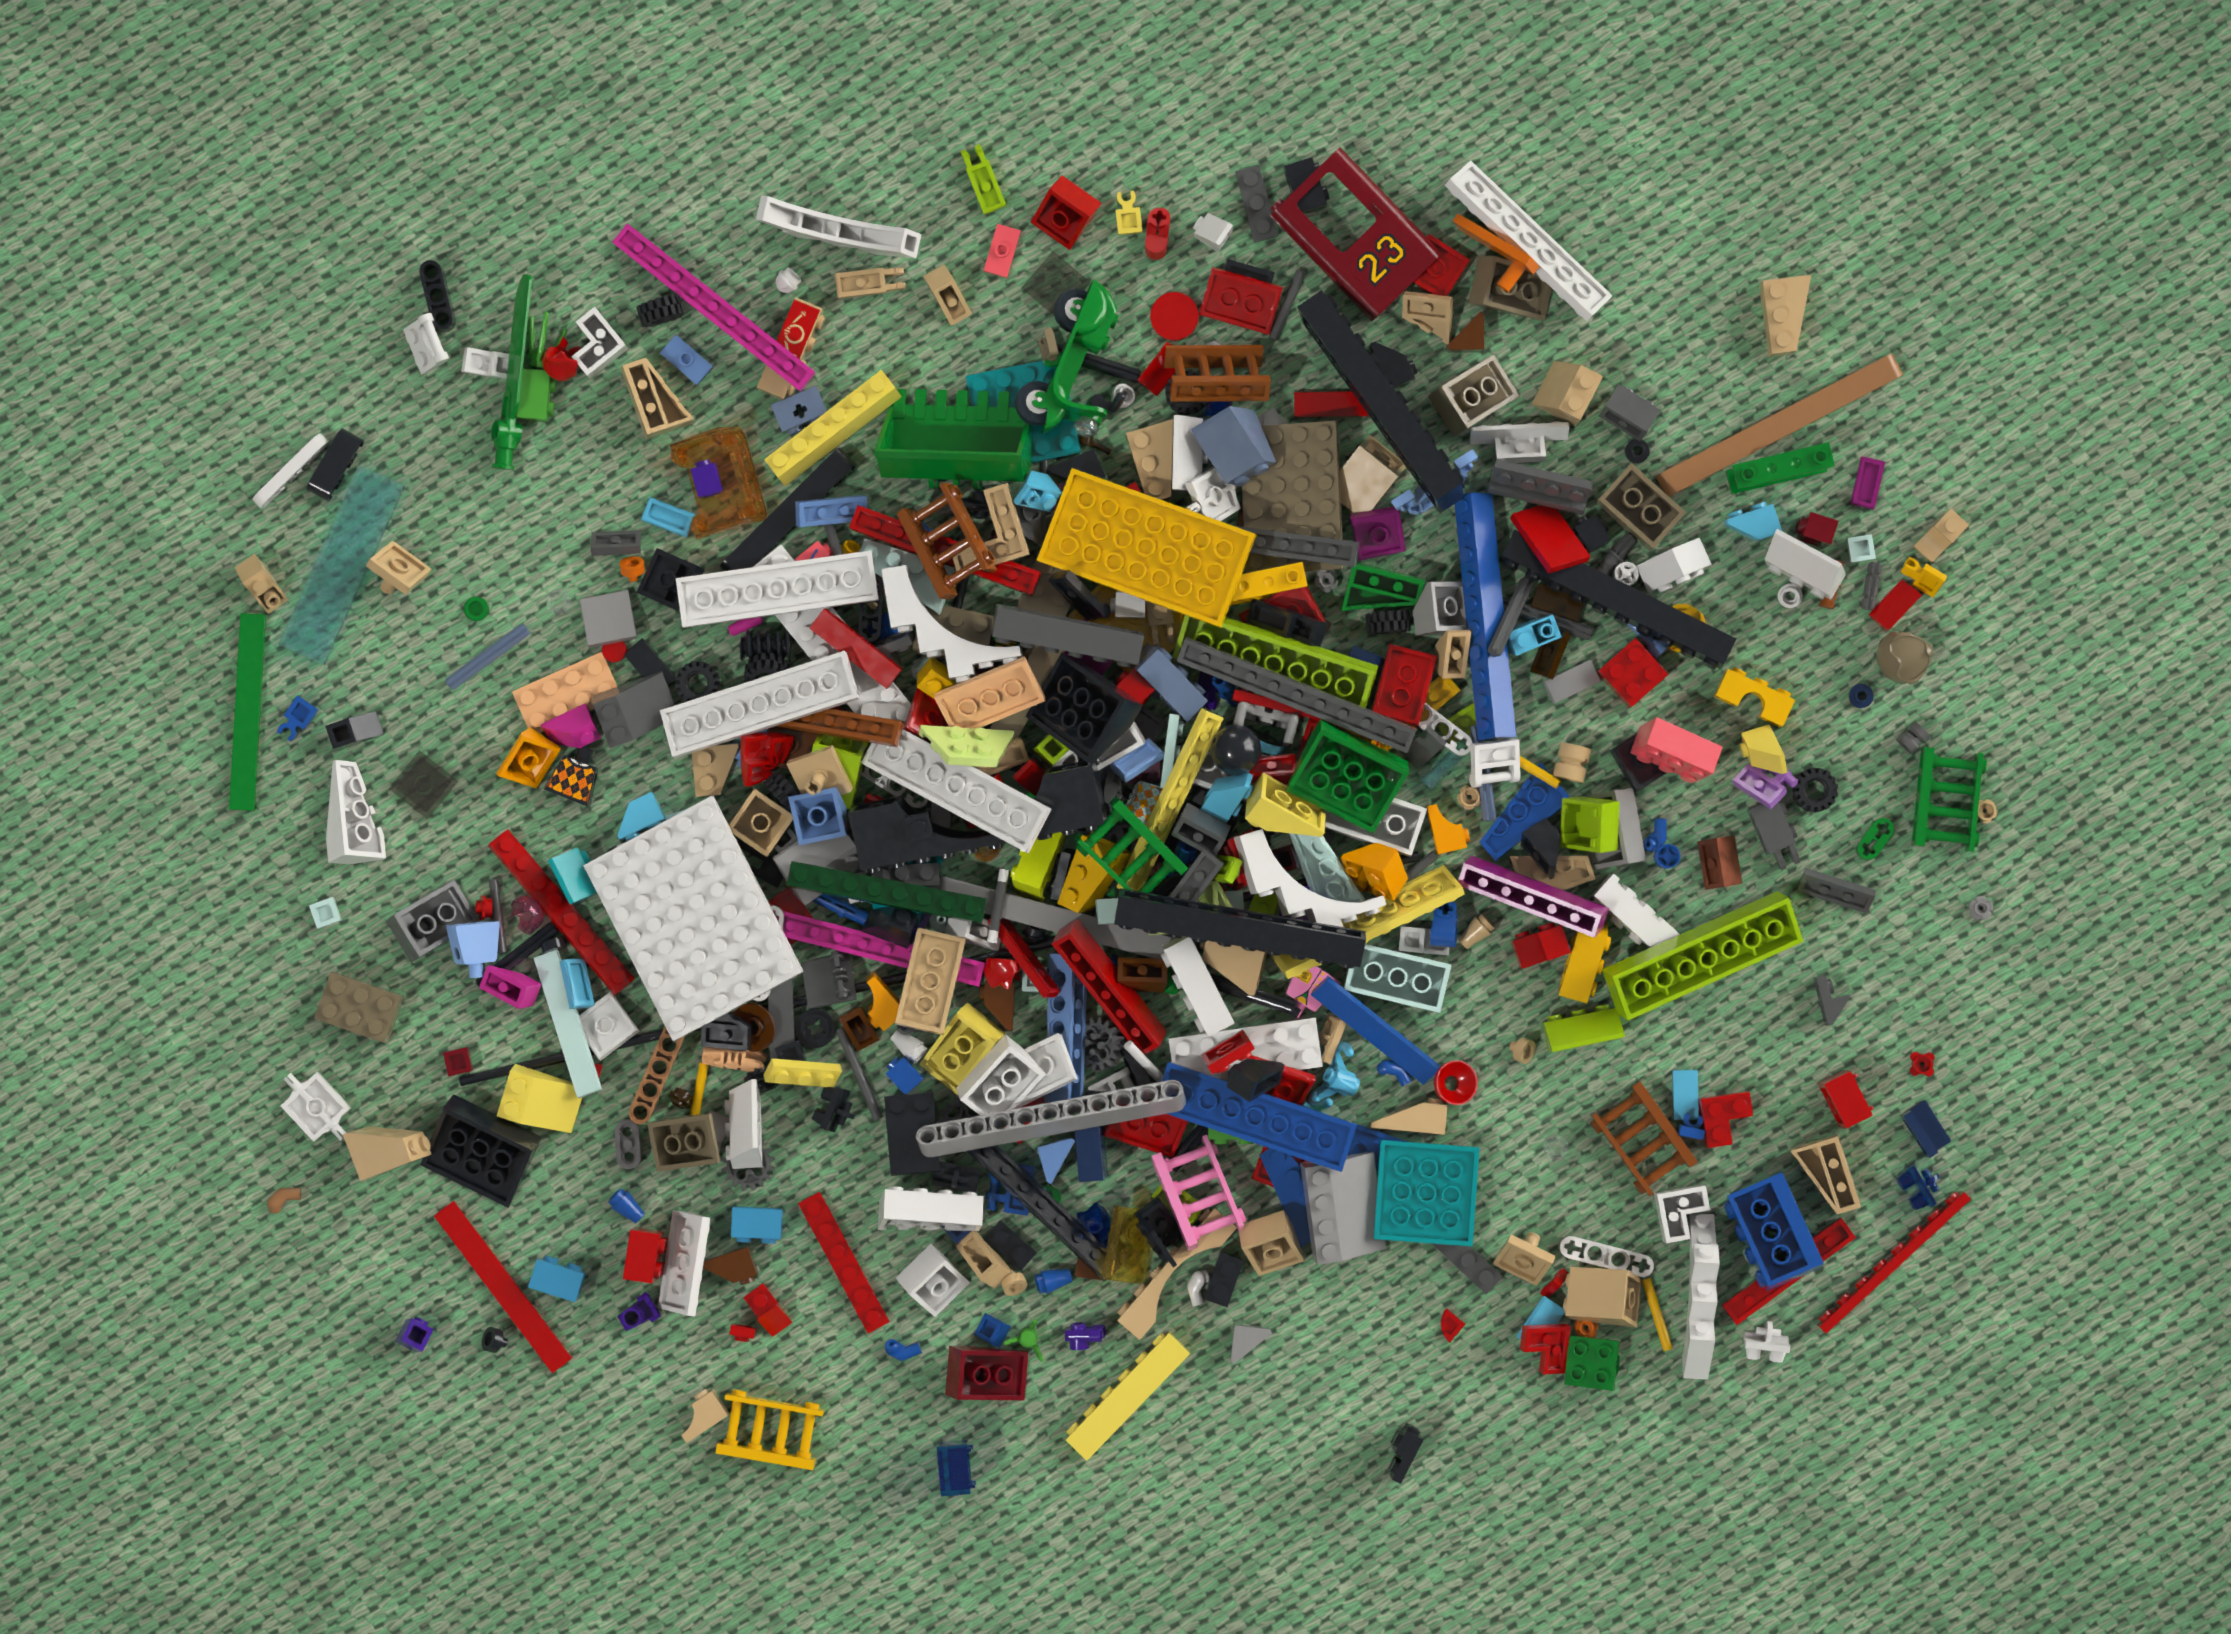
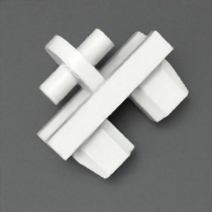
M1766 1321L1765 1328L1756 1327V1332L1744 1331L1743 1340L1748 1359L1758 1360L1760 1359L1761 1350L1769 1351L1770 1361L1782 1363L1785 1354L1790 1353L1789 1337L1781 1335L1780 1329H1773L1772 1321Z

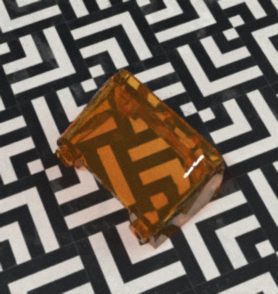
M717 427L670 444L672 461L679 467L687 469L699 514L693 516L691 522V529L696 539H703L756 524L767 518V510L748 442L740 427ZM710 460V463L715 462L717 464L724 493L700 499L697 495L691 468H695V463Z

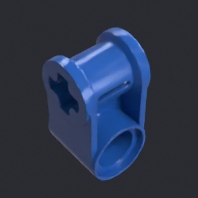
M1454 901L1435 908L1430 932V946L1456 947L1458 914Z

